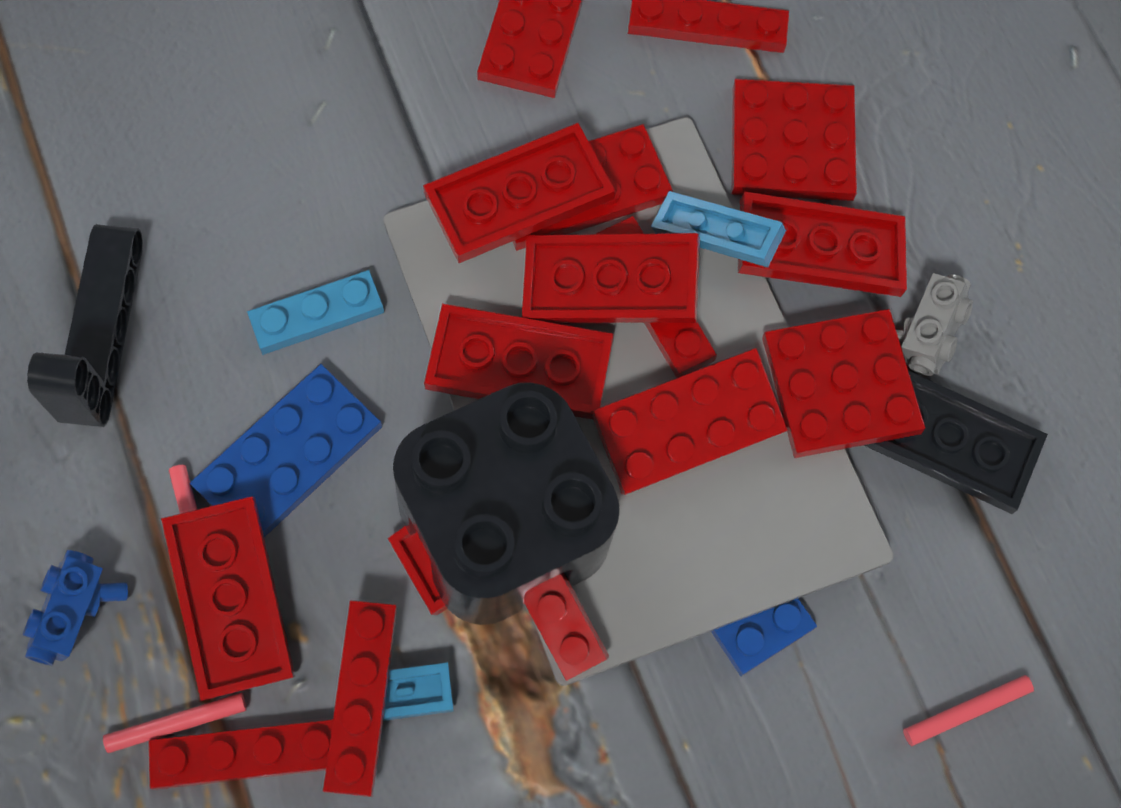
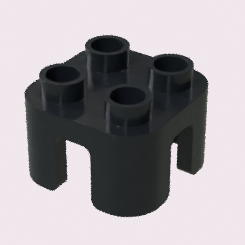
M517 383L498 390L414 429L402 440L394 456L393 474L400 516L409 534L412 535L417 532L431 561L433 582L443 603L451 613L463 621L478 625H488L505 620L522 610L524 595L529 589L563 572L571 586L576 585L595 574L607 557L619 519L620 508L617 493L569 405L563 397L549 387L537 383Z

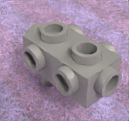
M933 273L914 318L907 317L904 322V330H896L906 365L914 372L925 376H932L934 373L939 374L942 365L946 361H951L957 346V337H954L956 331L961 324L965 325L973 307V300H970L968 296L971 283L967 279L954 274L942 276Z

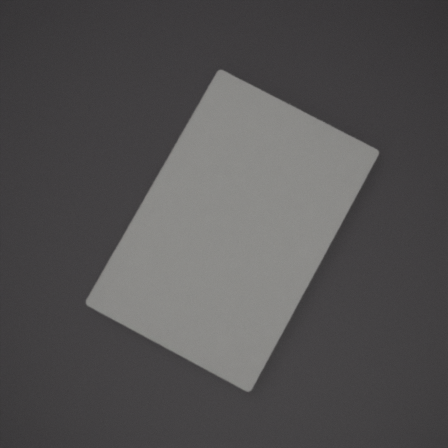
M684 117L646 129L673 192L733 208L691 119ZM428 200L389 212L384 216V226L431 350L442 303L522 317L526 248L516 251L513 242H510L467 261L458 263ZM662 204L568 235H593L631 216H634L644 234H655L651 225ZM700 248L697 322L717 354L716 360L704 367L757 348L781 411L762 337L766 331L788 328L767 280L761 276L738 273L737 258ZM556 323L614 334L601 407L676 378L644 323ZM448 394L454 410L479 400ZM575 417L612 483L619 500L618 524L603 565L591 577L572 586L608 652L609 658L566 681L536 624L535 627L556 682L561 686H567L883 567L892 561L893 552L845 449L794 458L786 431L629 494L622 495L594 420Z

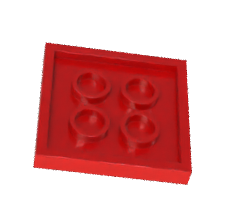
M735 79L732 87L731 194L743 195L744 192L787 198L854 201L857 194L855 86Z
M890 309L764 332L762 340L783 419L788 430L787 434L794 458L920 435L926 429Z

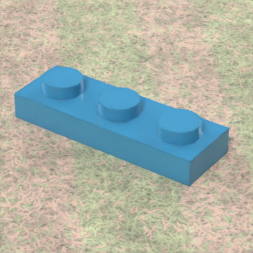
M672 191L668 192L651 225L655 234L698 233L700 248L767 268L786 232L782 222Z
M367 270L247 311L259 348L262 355L383 314L384 309L370 271Z

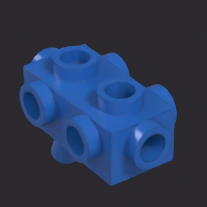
M67 550L64 559L58 567L50 565L40 591L48 593L41 611L33 608L24 628L23 636L30 638L26 647L25 657L50 666L54 664L55 660L62 662L70 656L84 617H95L100 602L127 601V583L99 584L103 568L92 565L94 560L92 557L77 551Z

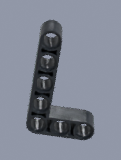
M100 224L93 226L88 241L65 355L36 352L30 359L27 372L28 389L59 423L105 427L108 423L142 256L143 239L139 228Z

